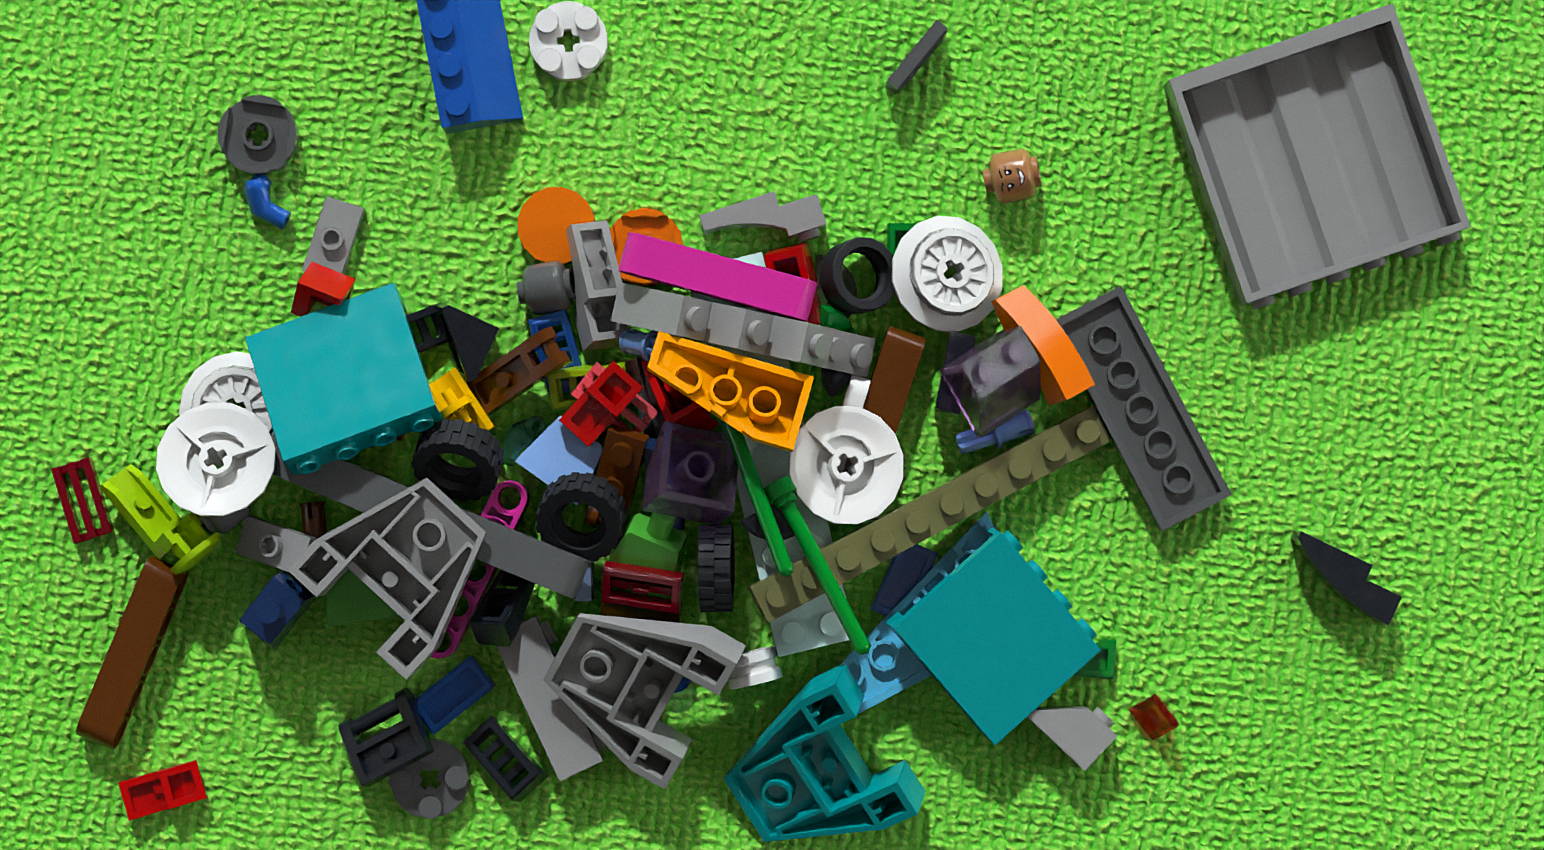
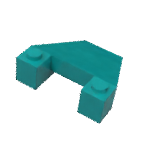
M845 663L812 678L723 778L764 842L883 830L911 818L919 812L926 791L907 761L904 760L872 775L840 725L857 716L865 697Z

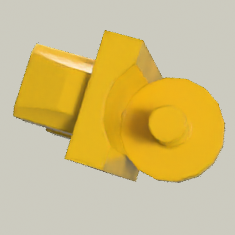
M456 367L429 384L436 406L441 412L443 419H459L467 423L472 422L488 431L495 427Z

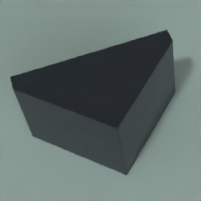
M445 303L435 304L434 307L458 371L464 380L468 382L475 380L499 328Z

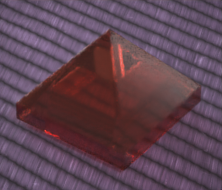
M1156 693L1128 709L1152 741L1180 725L1168 703Z

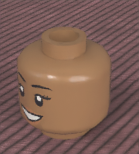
M1025 149L995 153L990 158V168L983 170L986 192H994L996 199L1000 203L1031 199L1036 194V188L1042 187L1037 156L1030 157L1029 152Z

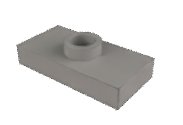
M326 196L302 271L305 272L311 262L344 274L366 209Z
M248 516L244 520L236 553L289 572L287 569L317 538L256 516Z

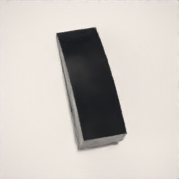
M1293 531L1291 540L1302 558L1330 590L1365 616L1380 624H1390L1402 596L1366 580L1373 566L1372 564L1302 531Z

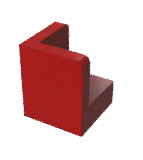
M311 262L297 282L290 313L300 317L307 315L316 302L326 306L341 305L343 301L352 297L356 279Z

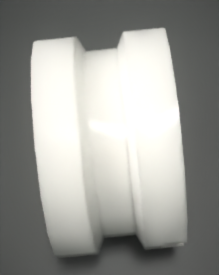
M776 646L758 648L742 653L727 681L729 689L748 687L783 677L781 667L776 666L775 657L778 656Z

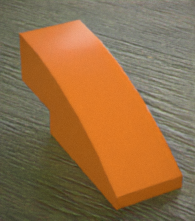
M1024 285L991 301L1023 372L1033 370L1049 405L1066 401L1095 385L1084 361L1067 334L1040 300Z

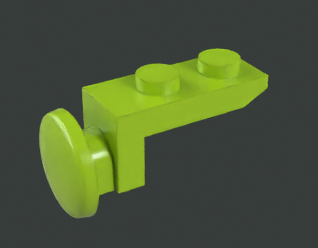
M132 464L99 487L159 560L172 551L177 555L180 560L170 569L176 575L186 572L201 562L217 547L221 540L218 532L209 537L200 527L203 523L194 513L191 512L182 520L145 474Z

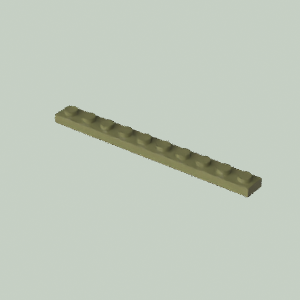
M1088 407L826 545L820 550L836 581L841 585L1112 440L1095 407ZM806 557L792 563L794 570L789 577H782L777 571L748 587L765 623H769L824 594Z

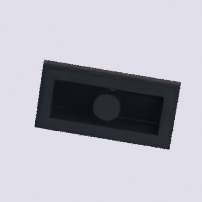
M950 331L934 411L954 414L961 413L975 343L974 336Z

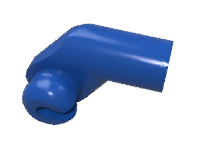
M263 174L253 175L244 187V193L251 213L283 230L290 219L291 212L271 203L268 193L271 181L267 176Z

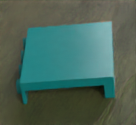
M394 282L347 299L341 305L334 304L245 337L282 460L293 475L313 473L323 464L336 459L347 460L353 458L363 449L374 445H388L394 442L398 436L409 432L426 431L434 425L435 421L443 420L441 412L436 406L405 313L407 309L404 300Z
M991 528L987 531L991 537L904 615L896 612L886 623L982 735L992 744L996 745L1101 649L1093 641L1097 634L1082 618L1076 621L1068 610L1073 606L1058 589L1052 592L1044 583L1048 576L1033 560L1027 563L1020 555L1019 551L1023 547L1009 531L1003 534Z

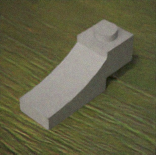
M773 191L699 216L705 234L731 228L759 227L786 232L789 240L797 237L799 243L820 237L819 230L826 228V221L817 194L779 206Z
M598 221L571 224L566 229L575 281L576 313L574 317L582 350L590 351L619 347V338L623 331H627V325L611 321L619 282H623L618 271L619 266L608 222Z

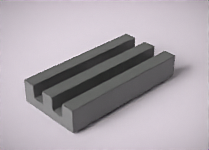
M936 20L888 78L886 87L894 94H899L944 40L948 32L945 25Z

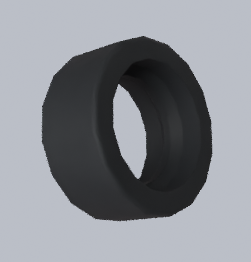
M856 237L833 246L824 256L820 267V285L825 298L836 309L846 314H863L885 306L895 294L892 284L893 254L884 244L866 237ZM853 253L865 256L872 264L876 273L874 292L865 299L854 297L846 289L842 279L844 259Z

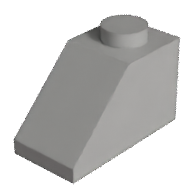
M1085 706L1037 707L1027 716L1084 771L1117 737L1110 729L1115 723L1098 707L1093 712Z

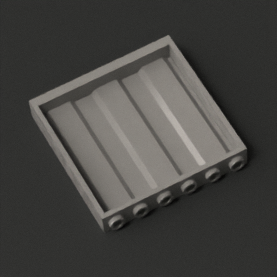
M1393 3L1169 79L1164 84L1240 306L1251 303L1253 310L1275 303L1274 295L1288 290L1290 297L1313 290L1311 282L1325 277L1328 285L1350 277L1348 269L1362 265L1364 272L1386 265V256L1399 252L1401 259L1424 252L1422 245L1424 243L1437 240L1438 246L1457 241L1462 239L1459 231L1471 227Z

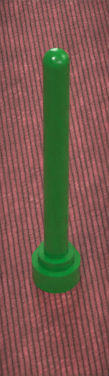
M709 412L711 418L717 420L718 425H723L777 571L782 577H789L793 573L794 568L745 437L741 432Z
M785 476L772 482L764 488L769 504L774 505L776 510L781 509L856 653L859 655L867 654L870 651V643L795 503L798 500L795 494L797 488L792 482L791 477Z

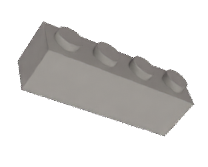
M538 615L521 623L510 647L497 646V649L559 781L602 762L605 758L602 751L608 749V747L544 682L543 679L557 655L552 644L558 640L548 620L542 622Z

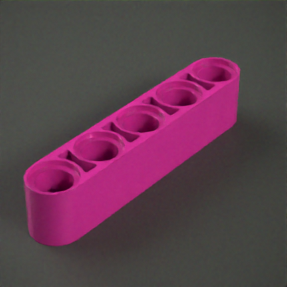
M628 232L618 268L619 272L803 322H808L818 285L817 282L634 232Z
M513 480L499 483L492 491L481 516L517 530L530 502L528 489L521 482ZM508 487H515L521 494L520 504L512 510L505 508L500 498L504 489ZM484 562L486 573L482 579L473 580L468 577L462 595L467 598L469 603L468 611L461 616L453 613L446 630L451 637V645L446 651L436 650L431 656L432 658H446L455 653L460 647L470 626L469 621L484 598L498 569L497 567Z

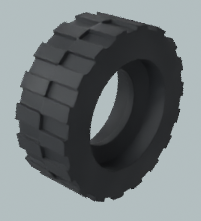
M443 419L441 422L435 421L430 429L421 433L411 466L414 468L413 474L420 481L428 478L451 500L475 501L480 500V497L488 496L491 490L495 489L504 460V451L499 446L500 442L497 438H494L488 430L478 427L477 424L467 423L459 419ZM452 453L461 455L471 460L477 467L465 468L455 466L442 459L439 454Z
M572 472L571 475L565 476L564 474L558 477L557 481H552L548 485L547 490L544 491L536 513L537 533H540V540L591 562L598 561L601 557H607L611 554L612 549H616L626 524L627 509H625L626 502L624 497L620 496L619 490L615 485L612 486L607 482V479L596 477L593 473L586 472V474H580L579 472ZM573 502L588 504L599 512L601 517L600 526L590 533L573 530L563 521L562 512L564 508Z
M700 525L698 541V597L700 612H733L735 586L733 525Z

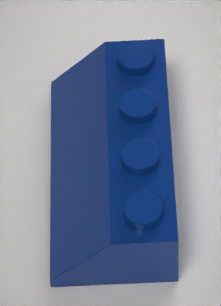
M416 0L441 127L445 133L452 134L524 119L500 0Z

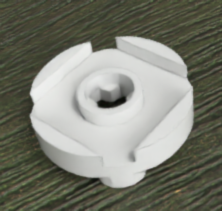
M564 1L550 5L547 9L537 14L530 30L529 46L534 60L544 72L557 80L578 81L592 74L601 61L604 60L608 50V35L604 23L592 8L578 2ZM571 31L574 37L580 38V42L574 44L573 51L570 52L565 50L564 45H558V38L564 37V32Z

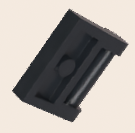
M408 688L396 692L394 699L355 720L349 718L338 725L360 785L363 787H370L434 752L417 711L416 698ZM399 713L401 714L403 719L401 722L362 742V733Z

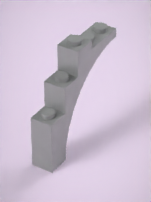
M620 282L611 317L612 322L661 331L671 335L868 377L876 341L874 338L817 324Z

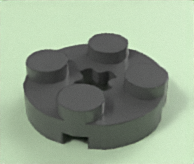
M251 95L241 99L232 108L229 107L219 123L218 142L222 151L236 168L248 174L267 175L284 169L288 165L289 160L294 156L298 146L299 131L293 114L279 101L268 96ZM258 125H264V131L269 134L268 139L262 141L260 146H254V140L248 138L249 131H256Z
M429 739L434 752L392 774L389 779L390 787L399 805L410 814L426 819H434L452 812L461 804L469 790L470 775L465 756L455 745L440 739ZM434 768L439 771L437 780L440 782V785L437 788L432 785L425 788L421 784L424 779L420 775L421 771L425 769L430 772Z

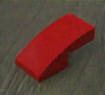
M612 361L558 421L589 447L643 387L617 363Z
M196 760L118 782L129 821L207 798Z

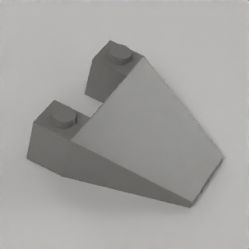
M425 478L317 538L287 570L316 597L325 596L348 570H351L405 620L376 653L401 676L408 679L414 676L440 647L487 532L434 483Z
M579 613L543 680L631 771L665 789L692 741L690 737L659 720L683 676L719 696L746 645L707 625Z

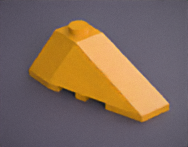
M658 331L647 366L649 372L751 440L793 452L814 380L813 376Z

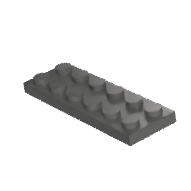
M1122 286L1056 319L1084 361L1095 383L1094 386L1086 389V392L1159 530L1164 531L1232 495Z

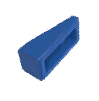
M566 310L528 320L532 336L544 328L561 324L563 331L556 333L558 338L555 341L566 340L568 347L561 348L560 350L566 351L567 355H571L572 362L564 368L582 366L571 322ZM542 348L537 351V355L542 363L547 358ZM584 376L577 377L578 384L581 382ZM546 377L545 381L549 392L548 377ZM569 380L562 381L563 394L570 392Z

